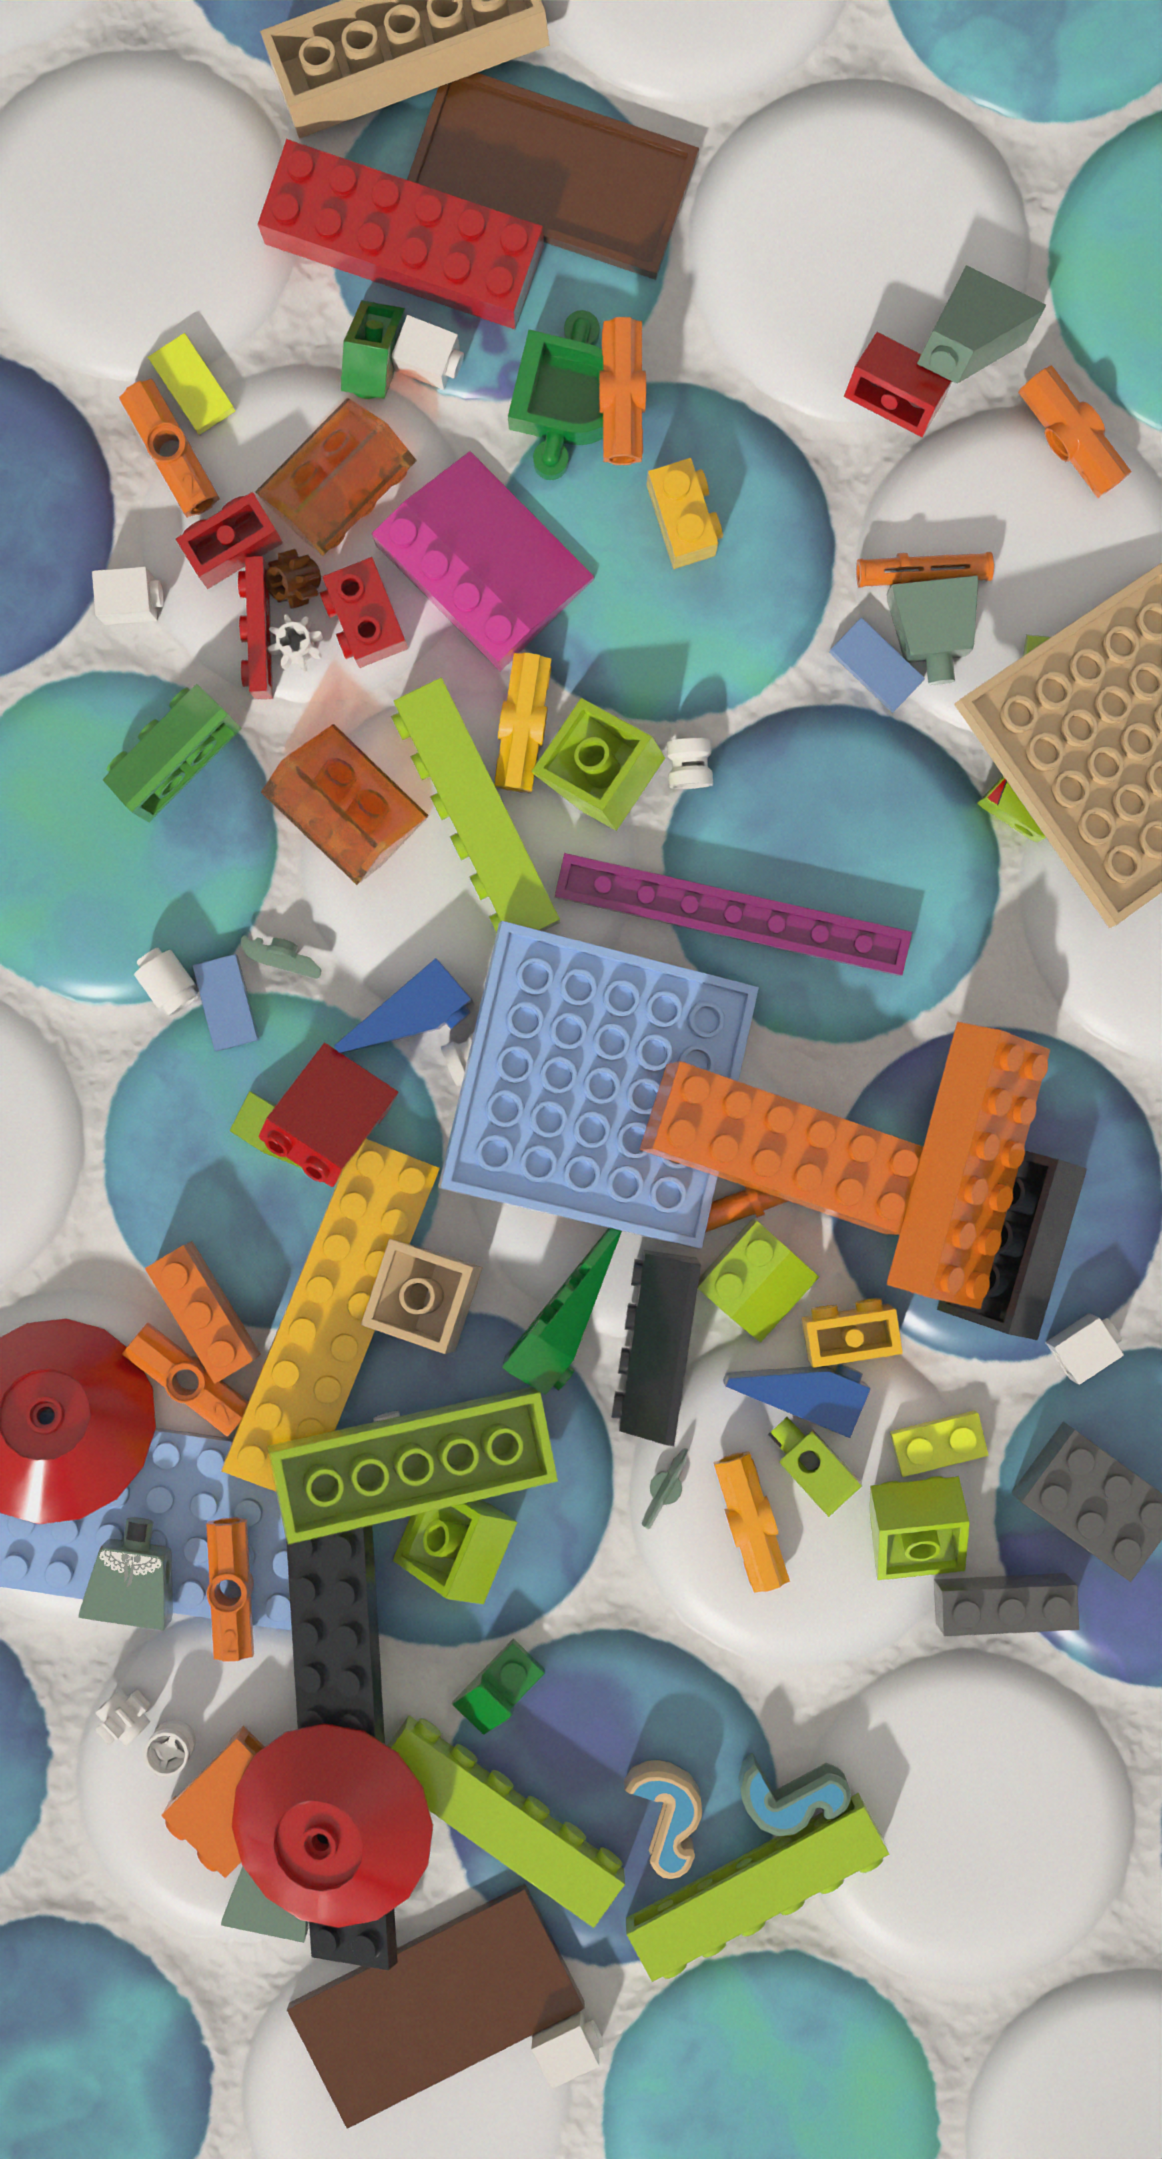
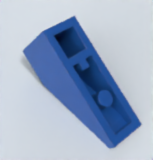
M435 958L336 1043L334 1047L339 1053H348L439 1030L445 1024L450 1029H453L471 1013L466 1006L473 1000L440 961Z
M838 1364L836 1370L827 1366L814 1368L811 1366L726 1372L723 1379L724 1385L727 1388L848 1438H851L871 1389L865 1382L861 1381L863 1373L843 1364Z

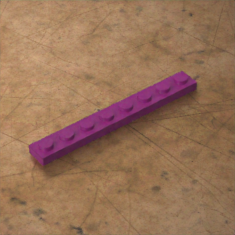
M564 853L554 896L566 901L896 976H903L912 932L567 853Z

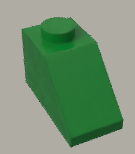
M361 300L343 341L341 391L354 393L357 397L363 399H385L394 375L391 355L402 330L405 308Z

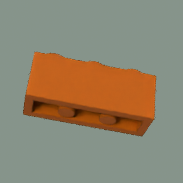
M193 1241L182 1245L145 1268L214 1384L251 1363L261 1355Z

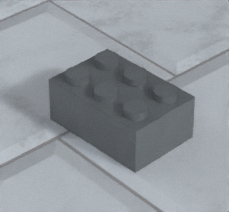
M1062 1422L1011 1492L1020 1502L1129 1582L1134 1579L1162 1541V1493L1065 1422Z

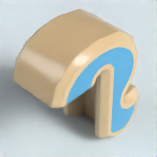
M660 1760L645 1761L631 1768L624 1779L625 1791L655 1802H663L648 1849L651 1854L649 1861L653 1869L661 1877L667 1879L678 1878L687 1873L695 1858L693 1841L688 1836L697 1829L702 1818L700 1790L690 1773L680 1767Z

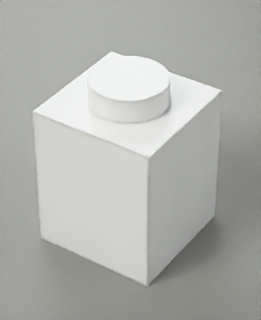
M407 315L391 359L396 372L444 390L449 377L454 379L457 377L463 362L464 353L459 351L458 334Z
M146 567L92 571L95 616L105 625L158 621L157 607H163L162 585L160 580L154 579V576Z
M1090 1313L1045 1342L1068 1378L1078 1385L1124 1356L1117 1345L1118 1342L1122 1341V1338L1108 1318L1101 1321L1099 1317Z
M581 2010L532 2035L531 2050L550 2089H553L598 2068L599 2048L603 2046V2040L594 2020L587 2022Z

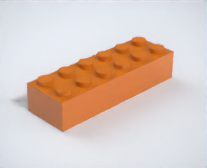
M957 1022L886 1285L925 1297L981 1309L983 1298L989 1290V1276L995 1254L1001 1245V1231L1006 1213L1012 1204L1013 1187L1018 1168L1024 1159V1146L1029 1127L1036 1115V1101L1040 1086L1048 1070L1050 1049L1002 1030Z
M678 1061L666 1064L639 1150L883 1234L900 1235L923 1146Z

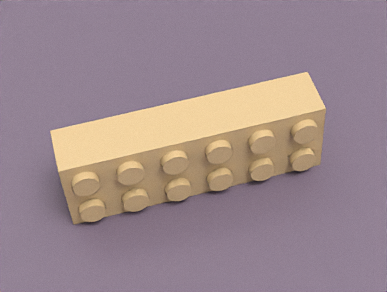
M341 0L260 31L272 69L299 139L550 45L546 12L541 0Z

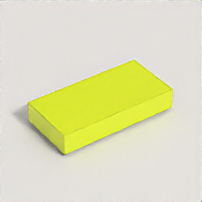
M185 333L148 356L149 361L198 435H201L236 412Z

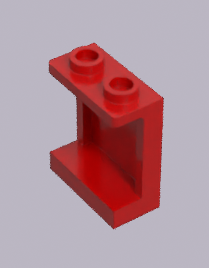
M324 1042L267 1116L258 1137L272 1153L280 1157H287L302 1167L303 1171L311 1179L334 1187L346 1166L378 1123L380 1124L387 1115L399 1092Z

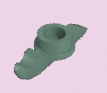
M246 935L242 936V949L252 960L311 978H320L321 968L310 957L297 954L298 946L295 943L281 938H273L271 945H264L263 938L257 937L251 941Z
M686 1448L673 1459L668 1471L660 1472L652 1478L650 1494L653 1499L641 1523L643 1527L650 1529L663 1505L672 1504L681 1496L682 1484L678 1477L686 1463L688 1452Z

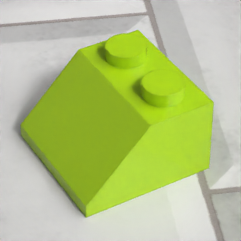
M580 698L533 768L532 773L580 811L617 831L665 760V756L651 735Z
M752 1218L699 1277L698 1289L733 1321L761 1343L819 1279V1276L763 1225Z
M933 1476L925 1480L909 1482L888 1481L881 1485L870 1486L869 1512L877 1581L963 1572L966 1570L970 1521L959 1476L947 1478Z
M482 1500L412 1515L392 1561L446 1599L484 1605L518 1522Z

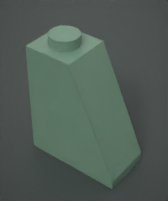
M966 265L917 364L958 384L1026 344L1046 304Z

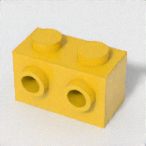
M688 458L648 471L647 489L673 569L714 557L719 544L718 539L723 538V532L717 513H709L704 497L709 496V488L703 470L695 471L692 459Z
M882 1298L856 1301V1309L838 1311L837 1305L811 1308L812 1316L801 1317L808 1362L814 1368L903 1354L896 1309L890 1304L883 1305Z

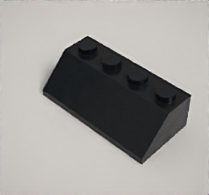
M1025 1151L1024 1159L1018 1168L1013 1187L1012 1204L1007 1210L1001 1231V1245L995 1254L990 1272L989 1290L983 1298L981 1309L939 1300L937 1310L1009 1335L1038 1340L1087 1168Z
M644 1250L643 1260L634 1259L631 1286L639 1287L636 1304L628 1303L624 1330L632 1331L630 1348L621 1347L618 1374L626 1376L623 1392L615 1391L611 1418L619 1419L618 1426L620 1432L668 1446L675 1445L701 1270V1264L696 1257Z

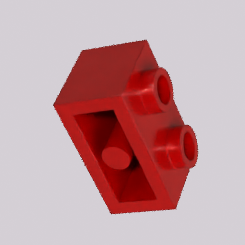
M876 332L857 362L843 397L923 437L943 404L953 381L918 365L920 353Z
M253 492L246 496L232 499L223 506L220 512L207 520L203 519L193 523L184 531V534L176 538L183 553L207 589L244 568L245 557L263 556L283 544L275 527Z
M373 557L322 576L327 590L320 592V596L329 618L337 615L343 631L337 633L336 637L345 659L354 656L359 668H362L409 649Z

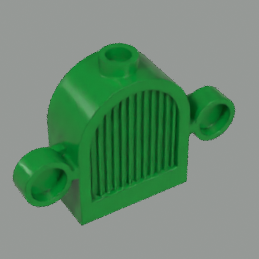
M585 310L575 311L568 316L564 324L565 338L528 329L508 413L509 430L546 439L536 447L533 453L534 469L540 477L546 480H556L562 477L568 469L569 457L563 443L588 445L603 439V413H600L599 383L600 370H603L602 349L595 346L599 340L600 326L595 315Z

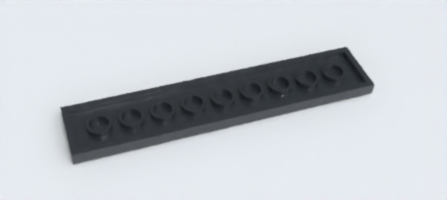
M373 1525L288 1544L286 1540L297 1727L301 1729L320 1724H330L365 1731L385 1744ZM317 1834V1838L321 1843L329 1844V1840L325 1835ZM395 1908L376 1921L340 1928L309 1922L312 1958L383 1970H390L398 1963Z

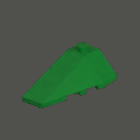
M608 1228L505 1355L502 1368L544 1395L552 1387L559 1391L566 1384L575 1371L570 1364L576 1356L620 1238L621 1230Z

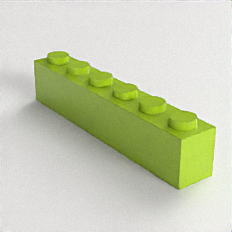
M442 677L394 700L393 702L398 713L392 715L391 718L402 740L411 737L418 753L410 757L421 779L424 780L431 777L438 793L430 796L441 820L450 817L456 828L457 833L451 835L450 839L460 859L463 860L470 857L477 873L469 877L480 900L489 897L497 912L489 916L496 933L501 921L540 931L559 924L560 918Z
M409 1715L387 1746L399 1753L422 1784L429 1811L594 1928L625 1885L624 1868L621 1867L623 1865L622 1861L610 1850L604 1847L597 1850L586 1842L585 1834L572 1823L566 1821L562 1825L549 1815L550 1810L537 1798L528 1796L526 1799L513 1790V1783L505 1775L496 1770H492L490 1773L476 1763L478 1761L477 1757L466 1747L460 1744H456L453 1747L440 1737V1730L431 1722L423 1718L417 1721Z
M857 1793L851 1796L848 1808L836 1818L826 1819L822 1812L812 1817L808 1825L796 1834L777 1836L626 1918V1934L651 1981L654 1982L661 1977L670 1979L680 1974L687 1967V1963L700 1956L708 1958L716 1955L724 1949L726 1942L741 1934L744 1937L755 1934L764 1927L765 1921L780 1913L782 1915H789L796 1912L804 1905V1900L819 1892L821 1894H828L835 1891L843 1884L844 1879L858 1871L866 1873L874 1870L883 1862V1858L890 1854L860 1794Z

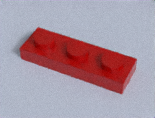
M263 556L245 557V571L238 572L240 598H246L247 615H240L239 618L240 638L242 643H248V660H241V681L243 687H249V692L255 699H273L272 655L268 651V647L271 645V632L269 630L271 627L270 593L265 582L269 566Z

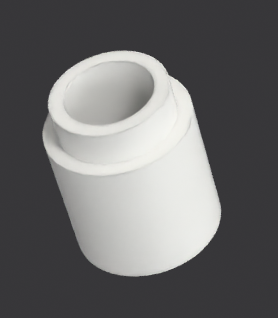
M158 947L142 956L136 962L140 969L135 972L134 976L159 1010L164 1009L168 1016L176 1014L198 998V994L193 989L196 984L172 950L162 953Z

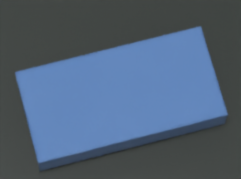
M860 618L829 651L840 664L892 713L925 680L863 618Z
M234 954L192 965L214 1051L260 1041L238 955Z

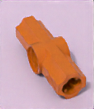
M615 317L611 320L603 321L602 329L603 370H600L599 408L600 413H603V462L612 463L613 465H631L642 462L643 454L642 413H645L646 371H642V321L634 320L631 317Z
M1052 365L1041 370L1020 388L1018 393L1045 427V438L1053 452L1061 460L1072 463L1097 498L1106 494L1132 472L1105 437V426L1098 413L1088 403L1078 401Z
M153 379L138 381L127 387L125 392L119 396V400L184 515L188 518L193 515H200L211 509L220 500V497ZM170 440L180 442L175 454L168 457L160 455V449L165 442Z
M147 1323L122 1353V1355L165 1387L167 1394L173 1400L185 1403L227 1437L240 1423L248 1400L222 1380L214 1384L198 1357L190 1356L150 1323ZM183 1369L193 1371L199 1380L198 1387L192 1390L183 1388L178 1383L177 1372Z
M233 1517L208 1521L206 1526L210 1584L207 1588V1599L211 1606L214 1660H222L223 1662L240 1661L254 1656L251 1600L254 1581L250 1573L247 1519ZM223 1580H233L239 1585L241 1596L237 1598L225 1596L221 1591L220 1582Z

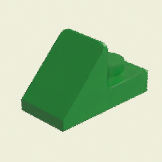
M512 1639L453 1700L452 1705L484 1735L513 1715L514 1705L545 1674V1668L516 1640Z

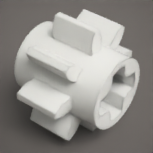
M285 614V624L279 629L276 627L269 628L272 635L276 638V643L270 645L268 651L271 655L283 653L280 662L283 669H288L292 662L299 664L303 671H307L306 662L311 657L321 659L322 655L315 648V642L321 641L324 637L321 631L308 632L311 626V620L308 616L305 615L300 623L293 622L289 615ZM298 634L302 640L300 642L301 649L293 652L289 646L292 644L291 636Z
M120 1688L95 1712L102 1720L95 1731L108 1745L119 1738L126 1746L151 1722L144 1714L151 1704L137 1689L127 1696Z

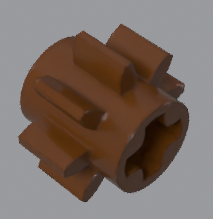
M291 549L278 553L277 560L268 562L270 568L265 576L266 587L270 595L278 603L288 600L290 608L294 609L309 604V598L318 596L317 589L321 584V572L316 562L308 554L299 557L296 549Z

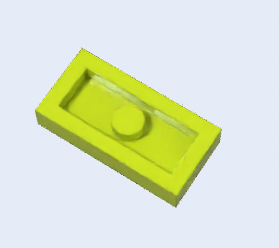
M976 1410L890 1431L899 1472L902 1477L989 1456L979 1414Z

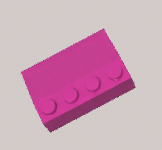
M471 451L406 499L371 533L376 546L500 672L513 660L514 653H520L595 578Z

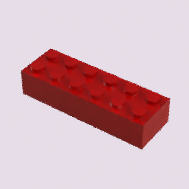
M286 139L257 224L264 243L268 246L514 330L518 324L544 247L543 226L289 139Z

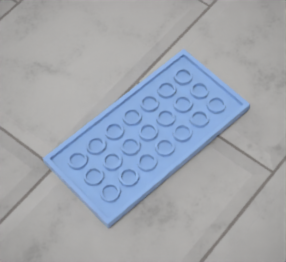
M43 1411L40 1415L41 1423L44 1425L51 1423L55 1417L54 1412ZM156 1427L144 1467L118 1499L80 1520L36 1524L0 1513V1587L83 1599L101 1546L108 1539L123 1540L127 1518H145L154 1522L150 1544L171 1548L173 1613L212 1619L211 1606L207 1599V1588L210 1581L206 1524L208 1521L221 1518L238 1517L247 1519L250 1573L254 1581L251 1593L253 1625L292 1631L287 1543L277 1493L221 1471L233 1439ZM223 1580L220 1582L221 1591L225 1596L229 1598L241 1596V1589L233 1580Z

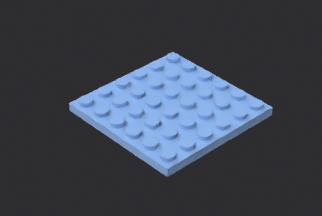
M501 921L496 934L438 1188L702 1249L717 1176L639 1149L666 1064L682 1061L739 1081L759 987Z

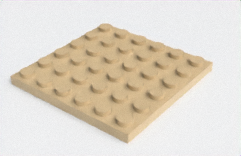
M1160 563L954 704L1109 928L1119 924L1162 893V563Z

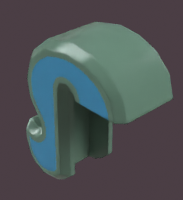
M753 1753L742 1762L738 1777L742 1801L747 1813L761 1830L776 1836L796 1834L808 1825L817 1808H822L826 1819H834L848 1808L851 1800V1791L844 1773L834 1765L824 1763L773 1791Z

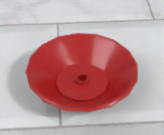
M66 1318L26 1323L0 1337L1 1514L36 1524L80 1520L118 1499L144 1467L156 1430L153 1387L145 1372L122 1355L127 1347L105 1329ZM46 1409H53L55 1414L54 1420L49 1424H42L40 1421L41 1413Z
M320 1724L287 1731L254 1755L235 1791L231 1827L242 1866L267 1899L300 1920L338 1928L376 1921L410 1897L429 1865L433 1822L423 1786L398 1752L365 1731L330 1724ZM317 1834L325 1835L329 1840V1844L321 1843L317 1838Z

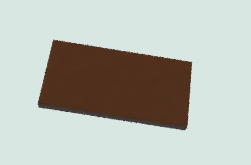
M474 73L438 87L407 180L543 226L545 243L656 280L699 154V147L480 73Z
M523 1884L398 1947V1963L390 1970L361 1966L293 2000L288 2004L287 2012L339 2115L348 2129L585 2009V2001L526 1884Z

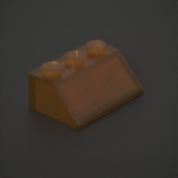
M347 398L255 493L305 543L324 556L330 549L335 548L343 541L347 531L360 518L368 515L375 508L376 502L392 486L400 483L405 478L408 469L417 460L386 422Z
M332 724L283 758L261 791L282 814L356 885L380 868L429 816L335 724Z

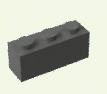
M1066 1573L934 1579L936 1625L944 1636L1079 1630L1078 1587Z

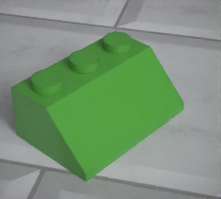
M198 684L191 690L188 687L182 689L171 700L169 704L171 710L160 721L154 719L149 722L138 735L140 742L129 753L126 751L119 753L106 768L109 773L102 779L132 813L147 822H150L242 729Z

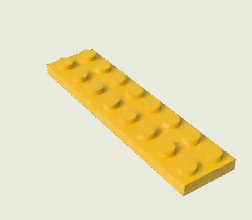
M368 1139L365 1140L337 1181L221 1468L222 1472L276 1492L267 1446L335 1431L375 1332L374 1329L365 1327L361 1323L388 1241L393 1239L410 1244L440 1168Z

